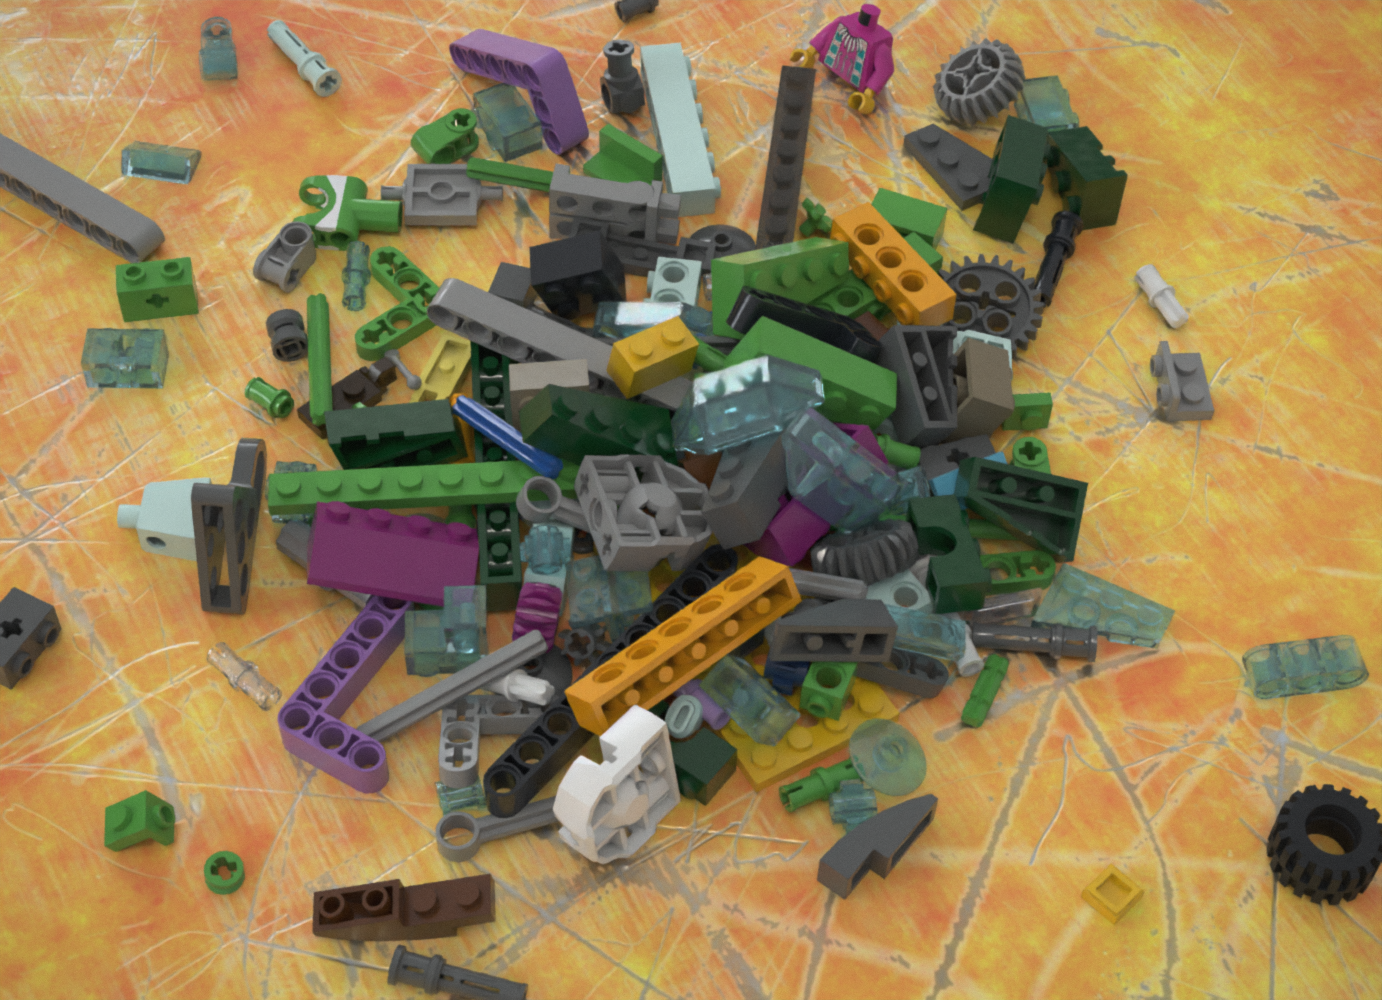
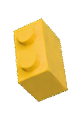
M676 316L613 343L606 371L626 399H629L690 372L699 343L679 316Z

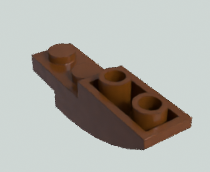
M491 874L404 887L400 879L314 892L312 933L317 937L355 941L425 940L457 936V927L496 922L495 881Z

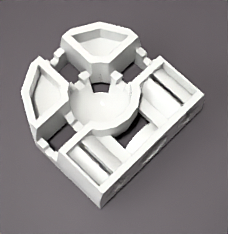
M635 704L599 737L604 762L598 765L580 755L572 763L561 781L553 806L554 816L563 825L558 831L560 838L589 860L601 864H606L617 858H629L656 832V825L681 801L667 723ZM638 765L641 766V768H642V770H643V774H642V772L639 770ZM625 827H628V832L631 833L629 837H626Z

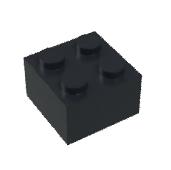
M600 231L529 247L531 286L551 313L567 320H573L580 315L593 312H609L615 307L627 305L624 266Z

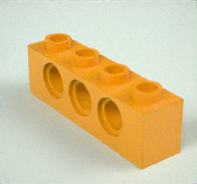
M869 202L832 219L830 239L849 242V265L852 267L854 274L858 278L863 279L873 290L876 298L880 302H884L895 313L901 325L940 326L953 319L956 293Z

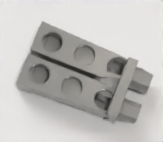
M556 163L549 188V238H568L574 216L610 223L609 233L654 242L676 244L679 233L680 220H678L681 195L662 193V181L652 180L650 186L642 181L622 183L570 174L569 165Z

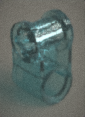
M223 17L209 18L201 26L199 67L202 81L238 78L236 47L232 41V26Z

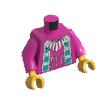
M863 4L860 12L837 17L809 42L811 46L808 49L797 48L791 52L789 57L790 61L795 63L804 55V62L799 65L798 69L807 71L812 69L815 64L814 56L817 53L820 54L818 61L860 91L850 95L848 106L854 110L858 109V112L862 114H869L874 110L875 102L872 99L873 96L879 95L895 70L892 57L893 36L878 24L881 10L872 4Z

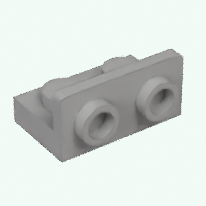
M1159 341L1156 355H1151L1150 373L1152 377H1157L1158 406H1163L1166 421L1211 420L1214 407L1200 353L1171 354L1168 341Z

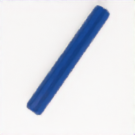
M464 395L456 398V403L452 406L455 415L542 476L550 479H556L559 476V471L563 469V463L559 458L523 443L521 432L473 399L467 398Z

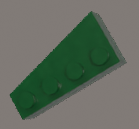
M548 384L519 411L523 443L578 466L581 465L585 455L661 456L665 462L678 466L669 409ZM635 467L634 470L641 483L644 472H640L639 467Z

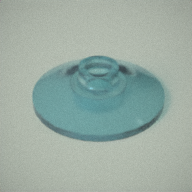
M876 718L860 724L851 735L849 742L851 762L858 775L870 787L886 795L903 796L912 793L921 785L927 770L925 754L918 740L905 727L891 720Z

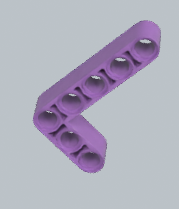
M477 29L449 45L450 55L459 69L528 90L543 138L553 153L560 155L588 139V126L568 65L563 55L557 49L484 29Z
M374 595L278 713L277 721L282 743L288 752L362 793H375L386 786L389 780L386 751L378 741L339 719L413 629L416 623L414 602ZM347 666H354V667H352V668L344 669V667H347ZM322 696H330V697L325 698V699H318L319 697H322ZM305 726L300 730H293L295 727ZM332 745H340L338 748L335 749H327L329 746ZM367 764L375 765L374 767L367 769L361 768L362 766Z

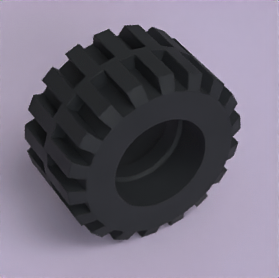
M1315 784L1306 786L1303 793L1297 790L1291 794L1289 801H1285L1280 809L1268 837L1267 856L1272 858L1269 864L1272 872L1281 873L1278 881L1284 887L1291 885L1295 888L1293 894L1299 898H1302L1303 894L1311 897L1310 902L1320 904L1322 899H1327L1329 905H1339L1342 898L1346 902L1352 901L1357 897L1358 893L1363 894L1368 888L1382 863V823H1377L1381 815L1376 808L1369 809L1366 806L1368 800L1361 795L1358 798L1350 795L1352 791L1343 787L1341 791L1334 790L1333 784H1324L1321 790H1318ZM1320 834L1330 837L1343 848L1346 854L1335 855L1324 852L1311 842L1308 835Z

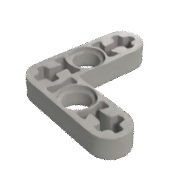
M502 694L467 695L443 708L438 757L440 781L450 788H465L472 785L478 778L481 735L523 734L559 697L553 695L549 704L539 705L520 699L518 702H512L507 700ZM504 712H506V713H512V715H508V716H497V715H495V714L504 713ZM459 716H465V721H458ZM456 739H468V740H470V741L463 742V743H454V742H451V741L456 740ZM455 761H463L462 767H455Z

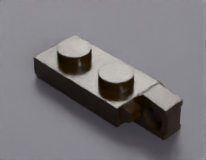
M384 357L371 364L369 369L364 366L332 386L333 411L352 409V406L357 402H361L366 407H374L380 403L382 395L388 390L387 386L397 380L396 366L387 357ZM310 401L297 409L298 418L323 440L328 437L326 424L316 426L312 423Z

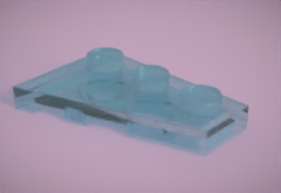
M1063 563L1037 610L1031 627L1050 628L1051 624L1062 623L1065 628L1089 629L1090 625L1097 626L1098 635L1105 636L1109 642L1158 649L1173 619L1175 610Z

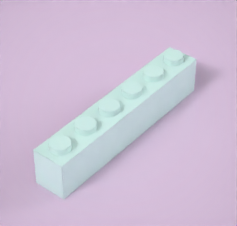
M681 42L640 46V73L658 153L663 155V176L667 193L681 195L679 217L715 213V199L721 198V186L719 177H713L712 173H715L713 152H707L706 148H709L708 131L706 127L701 128L700 125L703 124V112L701 103H695V100H697L695 79H689L691 76L690 57L684 56Z

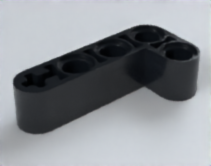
M749 286L742 287L726 320V323L731 328L746 335L756 322L764 316L872 363L875 362L883 346L861 323L848 316Z

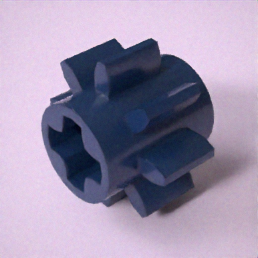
M767 656L763 678L772 680V691L791 696L795 686L802 688V684L811 666V661H770Z

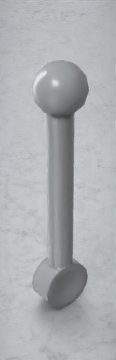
M396 349L386 351L385 357L407 379V386L412 390L419 389L422 385L421 378L413 375L402 363L399 351Z

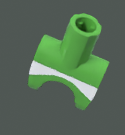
M339 175L310 176L301 182L299 197L304 203L315 206L316 209H321V211L298 216L292 222L299 221L309 225L313 232L315 248L347 251L357 245L360 230L399 233L402 227L403 206L402 201L366 199L368 187L363 180L357 177ZM316 188L323 193L318 195L312 194L307 189Z

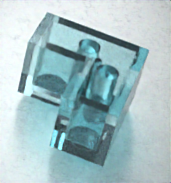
M486 585L444 586V610L405 611L404 654L407 675L431 677L436 674H455L490 654V628Z

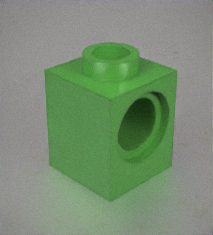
M812 661L802 684L799 708L808 710L812 715L820 718L828 717L839 721L856 680L858 662ZM822 685H830L834 688H824Z

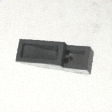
M928 794L907 800L881 811L859 824L837 841L820 859L817 881L845 900L870 870L885 879L934 820L938 798Z

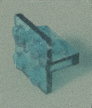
M599 555L569 561L565 564L570 621L573 627L605 621L613 643L634 622L633 615L653 610L648 571H605Z

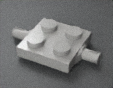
M408 164L407 177L402 186L381 185V200H402L405 207V225H477L478 208L482 200L503 201V185L481 186L480 180L470 179L466 176L467 164Z

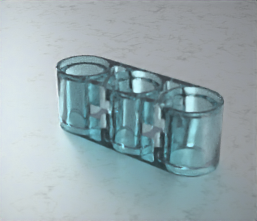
M1351 635L1265 644L1249 649L1242 656V662L1253 694L1259 699L1344 690L1361 685L1369 677V672L1354 636Z

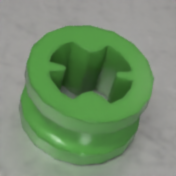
M220 851L211 855L206 860L204 876L209 890L220 895L231 894L243 884L245 879L243 862L234 852ZM226 866L231 871V878L222 880V877L218 875V868Z

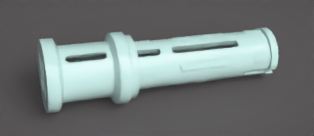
M276 20L269 25L267 31L270 33H267V36L297 65L300 77L303 80L310 81L313 90L319 96L326 97L338 90L342 81L341 75L336 69L327 66L326 59L320 53L310 51L284 21Z

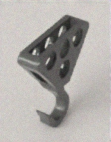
M242 437L239 440L231 481L227 485L195 482L193 484L191 508L202 611L243 615L246 612L259 510L267 471V450L263 439ZM225 541L230 586L219 585Z

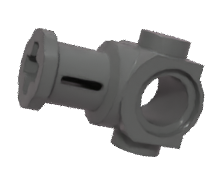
M621 39L608 42L603 47L604 56L608 60V68L605 70L604 76L600 78L601 97L606 108L612 113L621 111L632 113L645 105L643 83L637 69L632 66L631 55L634 53V45L630 41Z

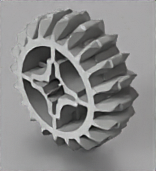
M987 38L980 44L972 41L970 47L966 49L960 46V52L956 55L949 54L950 61L940 64L942 71L934 75L936 83L932 87L936 103L950 120H955L960 125L969 123L971 126L975 125L978 120L986 124L989 117L994 116L998 118V113L1001 110H1009V103L1019 100L1017 92L1024 89L1023 80L1026 78L1022 61L1013 48L1007 43H1001L998 39L990 42Z

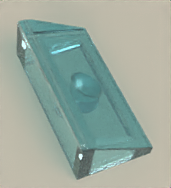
M134 141L122 149L121 172L126 176L189 184L199 164L202 152L196 149Z
M885 604L898 626L892 648L956 662L965 656V621Z

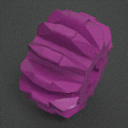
M527 582L522 587L515 613L512 641L533 630H538L548 646V650L545 653H548L553 648L562 603L560 588L537 582V584Z

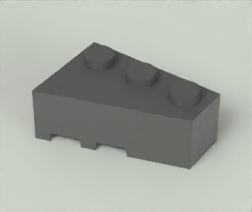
M893 325L879 339L883 346L875 360L876 365L897 373L896 409L891 413L900 443L916 446L920 449L929 445L937 446L957 428V386L953 385V370L957 367V356L953 355V340L957 337V326Z

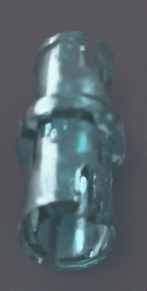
M353 241L347 245L346 266L342 269L341 279L344 283L342 305L344 308L348 306L347 310L360 311L366 306V286L371 280V272L368 269L370 247L368 245L365 246L364 242Z

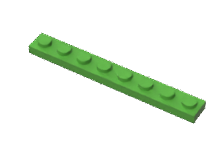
M559 458L563 463V469L559 471V476L552 480L559 486L562 496L568 499H578L574 483L580 466ZM521 460L269 474L268 508L270 516L314 513L317 501L325 503L339 501L350 507L365 510L372 508L401 509L516 502L518 493L530 478L542 475ZM535 489L527 491L529 501L549 500L548 496L542 491Z

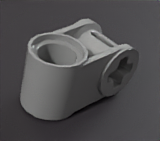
M299 221L284 225L268 247L258 255L253 267L254 278L260 281L267 279L278 284L281 290L291 292L316 260V249L309 225Z

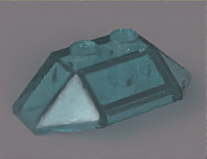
M765 355L693 379L672 418L673 447L676 451L686 450L691 453L709 455L783 431L804 417L812 407L817 408L825 402L822 375L819 370Z
M807 403L781 435L782 445L785 449L790 494L845 535L888 516L912 485L911 482Z

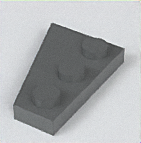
M935 124L928 125L904 136L903 146L961 211L981 202L983 193L988 191L990 178L987 176L992 158Z

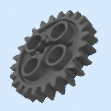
M983 254L979 255L977 263H972L968 256H964V266L961 267L956 262L951 261L950 273L943 269H940L938 273L956 293L953 319L944 323L943 326H957V331L964 332L968 329L1010 339L1013 360L1016 359L1017 347L1027 351L1029 340H1036L1037 328H1041L1043 319L1041 315L1043 314L1044 303L1039 302L1041 290L1034 289V277L1023 280L1025 268L1022 267L1015 272L1012 271V260L1007 261L1004 266L999 265L998 255L993 257L991 263L985 261ZM971 288L974 289L975 292L967 293L963 291V289ZM1000 296H1008V297H1011L1012 299H1010V300H1002V299H1000V298H998V297H1000ZM963 319L966 320L967 323L958 324L955 323L954 320ZM1000 327L1003 328L1004 331L995 332L990 328Z

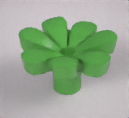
M805 198L802 206L807 211V219L799 227L800 231L807 237H810L817 229H822L826 233L831 232L832 219L824 216L826 213L825 208L819 203L815 206L809 198Z

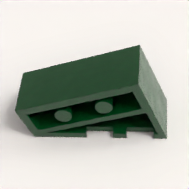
M1008 115L996 143L987 176L990 178L988 191L982 195L980 204H983L975 221L974 231L1014 244L1031 204L1038 205L1043 193L1044 185L1041 183L1047 170L1048 164H1045L1051 148V144L1046 143L1048 128Z
M1087 126L1048 132L1046 143L1051 144V148L1045 164H1048L1047 169L1051 175L1053 191L1059 193L1062 200L1063 211H1070L1081 217L1084 224L1083 230L1116 225L1128 174L1124 170L1116 171L1112 166L1115 165V159L1112 155L1104 156L1102 154V143Z
M449 399L324 412L328 443L343 470L444 465L468 457L462 424L458 416L453 413Z
M979 457L960 460L954 491L960 504L1035 550L1048 553L1056 563L1074 561L1088 483Z

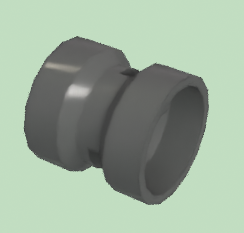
M282 309L272 313L267 318L265 323L268 336L271 338V348L276 359L291 362L304 357L308 353V338L304 332L302 315L298 311Z

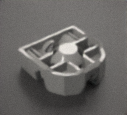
M585 455L577 473L574 489L605 571H651L659 558H667L672 571H682L703 552L712 534V529L701 513L709 492L706 484L699 483L685 469L665 462L661 456ZM635 467H639L640 472H644L641 483L634 470ZM647 506L649 513L656 515L655 518L644 513L642 509ZM660 529H664L663 531L667 536L661 537L659 533Z

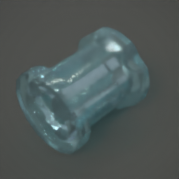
M479 775L472 785L465 788H450L445 786L440 780L435 781L442 816L475 806L479 810L486 808Z

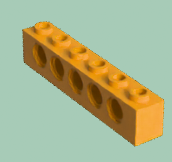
M760 556L564 690L579 726L602 736L634 704L649 710L802 602L789 566Z

